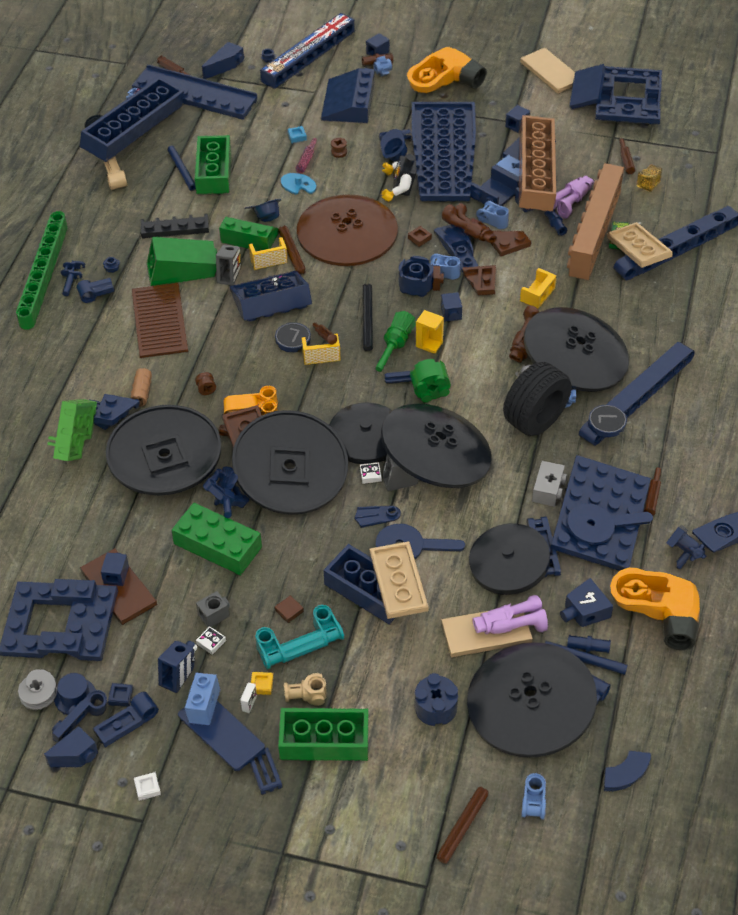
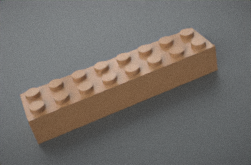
M522 115L519 141V207L553 211L556 198L555 119Z
M604 163L603 168L599 169L598 180L594 182L593 190H591L589 197L590 201L586 203V212H583L581 217L582 223H579L577 227L578 234H575L572 244L574 245H570L568 255L571 256L567 263L569 276L585 280L590 279L621 193L624 167Z

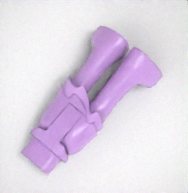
M587 176L579 177L566 184L564 189L556 192L554 210L557 208L559 216L566 219L572 214V204L581 201L594 184L593 179Z
M537 595L530 596L527 601L513 606L510 603L481 613L479 617L472 618L476 633H507L527 625H534L538 632H545L548 629L547 615L545 610L542 609L541 599ZM525 612H530V613H531V614H527V615H524V616L512 618L513 615H517V614H521V613H525Z

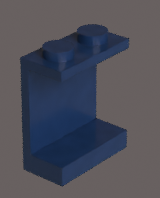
M495 164L491 167V178L481 186L475 183L471 184L470 197L482 204L492 201L503 206L515 196L516 188L519 187V176Z

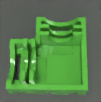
M86 399L62 401L57 436L48 437L50 440H55L56 443L48 442L47 444L55 446L54 459L71 461L82 458L84 441L92 438L94 416L97 407L96 401Z

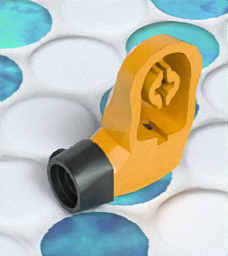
M445 47L430 54L419 64L411 67L407 77L410 87L421 93L435 91L453 81H460L475 89L484 82L487 70L466 54L456 49Z
M630 567L620 570L613 577L610 585L611 594L618 606L628 611L643 613L653 619L664 620V642L668 647L675 650H688L694 647L699 629L700 613L699 594L695 584L668 573L645 571Z

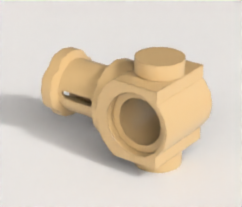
M313 673L308 675L299 684L288 685V683H284L286 702H289L290 699L300 698L316 706L322 705L325 702L327 690L326 681L322 674Z

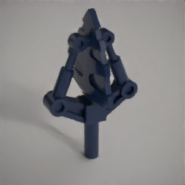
M227 466L223 467L222 470L218 468L214 475L207 479L203 488L215 496L214 505L223 504L224 517L230 518L232 516L231 506L244 508L249 502V498L242 494L240 488L235 484L238 480V475L234 473L233 468Z

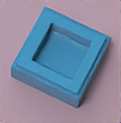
M303 126L287 129L291 143L307 140Z

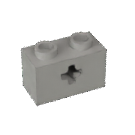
M546 461L541 462L533 489L532 502L555 507L557 499L561 500L563 488L560 487L566 483L565 465Z

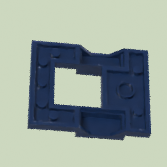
M605 66L601 102L596 103L595 119L660 124L662 70ZM614 81L645 84L644 98L613 96Z
M55 579L54 583L17 581L0 643V656L43 658L49 653H66L79 660L102 661L118 593L117 586L96 585L95 580ZM34 604L71 606L65 632L41 631V635H26Z

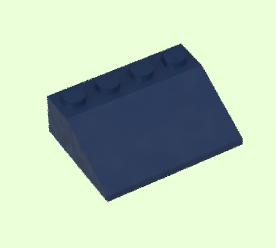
M358 68L330 78L328 80L321 121L368 123L375 84L374 69Z
M296 270L229 286L239 313L246 321H254L257 317L261 316L270 317L278 312L287 313L294 308L303 309L307 305L312 304L309 284ZM280 277V278L277 279V285H274V281L268 280V279Z

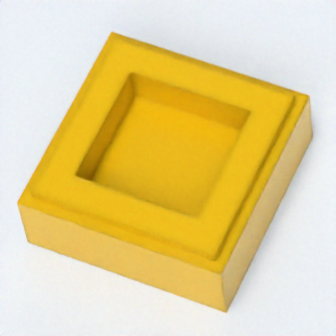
M252 672L251 683L256 684L257 694H272L273 673Z

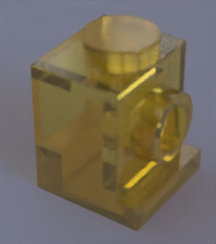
M650 164L646 169L638 173L636 186L651 192L661 181L662 168Z

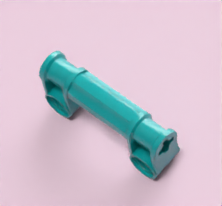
M327 605L315 607L313 611V625L316 631L281 645L272 629L268 627L258 629L255 635L256 647L265 668L268 670L272 665L280 662L286 663L326 647L330 642L338 639L343 640L345 638L344 632L330 607Z

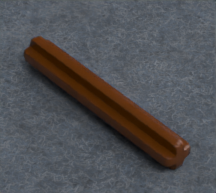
M280 226L279 234L284 240L295 270L300 275L305 274L306 268L287 226Z
M483 787L477 788L437 853L438 861L444 864L448 863L488 797L487 789Z

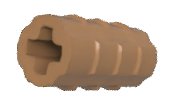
M140 368L136 371L131 391V399L140 400L141 407L147 403L152 378L151 371L145 368Z

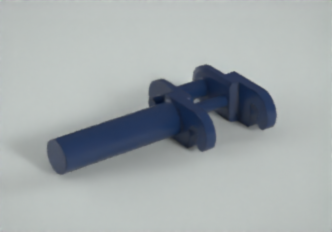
M72 261L63 263L64 270H61V275L67 277L62 292L64 296H69L73 280L77 279L78 275L79 278H82L83 274L74 270L80 269L81 265L82 268H85L86 264L84 262Z

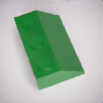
M225 217L219 227L221 243L249 249V244H253L254 249L257 251L271 249L279 234V228Z

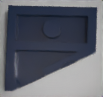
M104 394L94 416V423L113 426L120 419L129 415V410L139 408L140 400Z

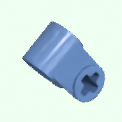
M487 201L484 207L476 212V216L481 222L492 225L497 229L508 227L509 210L506 207L495 204L492 201Z
M433 254L431 256L430 264L440 266V273H444V278L454 280L460 277L459 258L441 254Z
M534 773L526 778L522 802V818L535 816L540 817L542 820L545 819L546 782L540 774ZM535 785L538 786L540 789L534 790L530 788V786Z

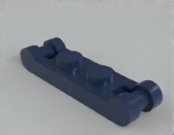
M547 516L535 520L527 518V526L538 531L544 537L549 547L550 564H552V567H549L545 577L547 575L561 576L556 550L550 549L553 537Z

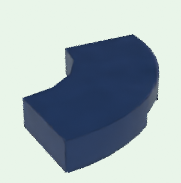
M629 751L627 758L622 764L615 767H606L604 791L622 790L641 779L648 769L651 753Z

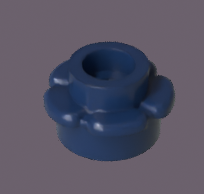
M267 48L262 51L261 59L263 61L271 62L275 59L276 55L272 49Z
M108 257L103 262L105 270L110 273L116 272L119 269L120 261L114 257Z

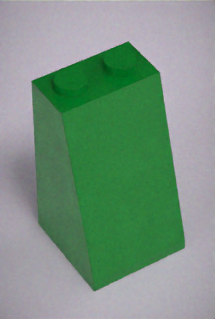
M152 237L146 262L150 286L215 277L217 248L214 247L213 241Z

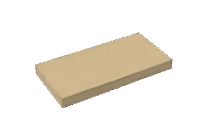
M546 48L521 58L520 63L556 93H561L573 87L575 72Z
M637 222L607 233V238L641 268L672 257V251Z
M410 542L370 548V556L387 619L427 612L429 607Z
M484 612L441 619L451 657L501 649L517 644L532 643V635L528 625L513 629L507 633H476L472 618L479 617ZM521 613V614L513 615L512 618L524 616L525 614H524V613Z

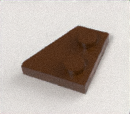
M493 231V234L497 236V240L492 242L491 245L500 256L531 247V240L523 231Z
M496 265L463 267L464 276L478 296L495 294Z

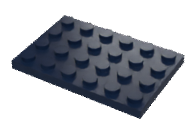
M576 455L550 549L618 571L629 568L640 525L615 527L613 535L608 541L598 545H590L577 540L570 533L567 527V517L573 507L583 503L599 505L607 510L610 515L643 512L651 478ZM587 522L588 525L594 526L592 522Z

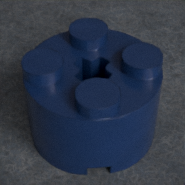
M411 256L409 260H402L399 264L400 291L420 297L426 296L427 292L433 287V264L431 265L429 260L422 256Z
M432 673L421 680L415 689L414 706L417 717L423 723L430 726L442 723L445 725L451 722L457 713V686L450 679L439 676L436 673Z

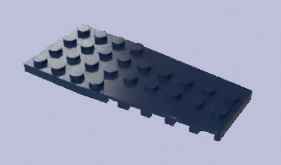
M412 102V142L416 158L420 201H470L476 140L475 102Z

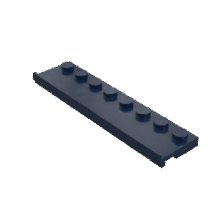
M148 64L147 68L132 84V89H142L157 77H161L184 90L183 104L242 120L250 112L251 106L257 102L258 98L255 92Z

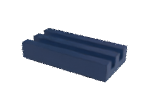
M265 748L257 756L267 785H263L254 759L249 762L261 795L266 794L265 791L269 790L272 792L274 788H282V782L269 748ZM264 754L266 755V758L268 760L269 766L275 779V782L273 783L270 780L269 774L267 772L266 766L262 758V755Z

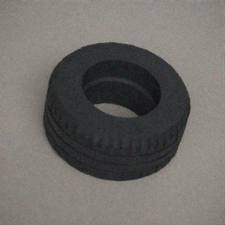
M537 362L529 366L515 380L505 398L503 413L506 421L528 436L539 435L546 431L558 419L568 403L572 390L569 377L548 362Z

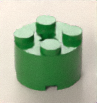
M426 359L418 362L415 365V369L410 371L415 395L422 402L427 403L433 399L449 395L451 383L446 366L442 361L435 362V359Z

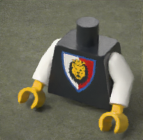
M407 154L406 157L400 156L399 160L394 162L393 165L387 162L382 165L385 168L382 170L385 174L391 175L393 173V191L390 192L385 189L381 193L385 201H391L394 195H410L416 176V158L413 154Z

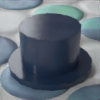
M69 673L59 680L54 703L60 712L67 715L68 710L74 704L78 705L90 692L96 689L81 674Z

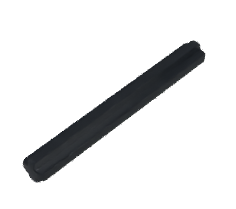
M371 284L363 285V349L365 351L373 349Z

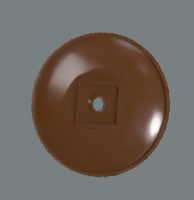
M336 195L317 201L302 213L297 223V238L305 252L321 262L337 266L361 265L380 258L392 248L398 233L397 221L391 210L379 201L361 195Z

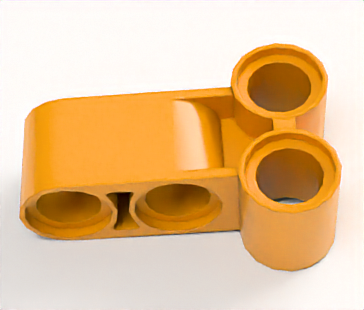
M273 386L262 387L260 393L227 396L223 401L224 414L256 405L259 406L262 415L278 411L277 393Z

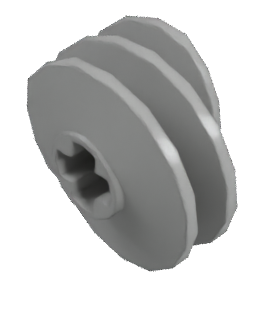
M34 670L27 675L18 688L21 703L28 709L38 710L49 706L54 701L57 695V685L55 678L50 672Z

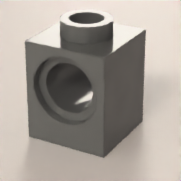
M217 591L196 603L198 616L207 627H212L230 617L228 609L230 604L226 597H221Z

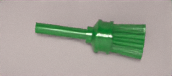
M400 311L395 313L392 324L384 335L387 347L375 367L378 372L383 370L394 349L404 347L408 340V335L416 326L415 317L409 314V312Z

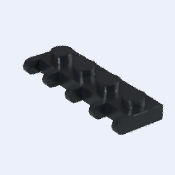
M208 213L204 214V217L193 218V215H189V218L176 219V216H172V220L160 221L159 218H156V221L147 222L144 219H140L142 238L209 233Z

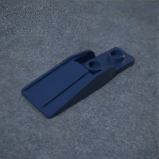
M447 225L434 229L435 234L449 255L459 258L462 272L463 267L478 266L473 257V246L470 238L464 233L465 231L462 228Z
M738 512L694 529L692 534L713 553L738 543Z

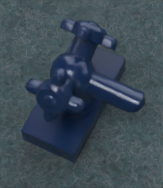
M683 525L679 526L666 542L672 548L677 546L684 551L676 561L677 569H681L689 558L690 561L707 557L704 549L706 546L703 543L699 544L687 534L688 529Z

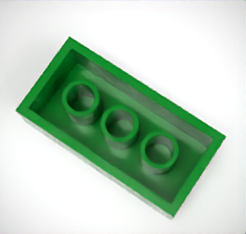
M230 135L197 136L196 194L230 193Z
M194 502L172 528L175 545L240 576L262 548L260 532Z
M281 708L278 746L280 760L368 761V709Z

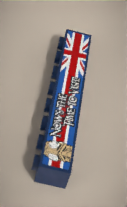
M339 13L261 68V82L273 89L279 87L354 33L355 19Z

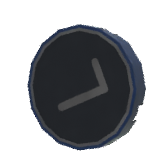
M287 323L278 328L275 334V341L281 350L298 352L299 349H302V337H305L307 346L310 344L311 333L303 324Z
M608 404L595 407L590 412L588 420L590 429L603 437L619 435L620 432L625 430L627 423L626 414L620 408Z

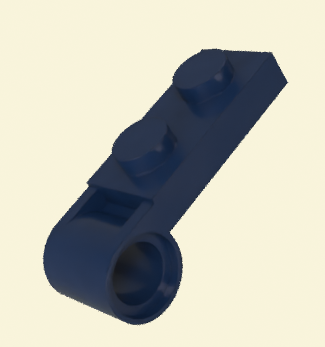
M94 690L78 705L74 704L68 710V716L63 721L60 720L54 725L52 740L58 743L71 733L88 713L94 716L102 715L107 709L106 694L101 690ZM95 700H100L102 704L100 706H94L92 702Z
M140 692L133 697L130 706L93 727V731L103 746L107 747L155 717L159 708L147 692Z

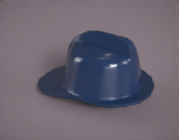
M392 129L385 133L380 142L383 157L397 162L400 156H406L407 154L403 133L399 129Z
M281 199L271 200L244 209H253L258 219L263 222H270L279 217L278 203Z

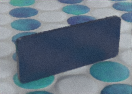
M218 701L210 725L189 723L185 707L178 712L179 719L235 771L241 770L265 750L264 743Z

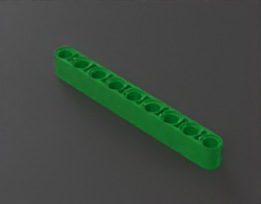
M55 211L49 217L16 310L19 326L24 330L33 328L36 323L68 229L65 214L61 211Z

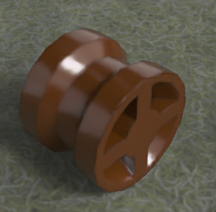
M334 138L331 141L332 156L336 158L346 156L347 141L344 138Z
M202 372L196 376L195 382L200 394L210 395L216 390V384L211 373Z

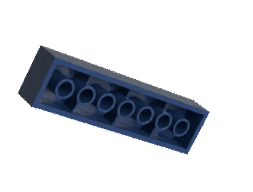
M157 77L82 130L80 147L107 162L182 106L184 90L161 77Z

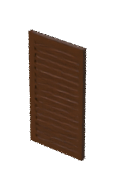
M179 283L133 288L132 296L140 358L188 352Z

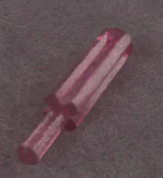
M313 138L310 145L306 146L296 166L297 172H305L314 153V146L317 142L316 138Z

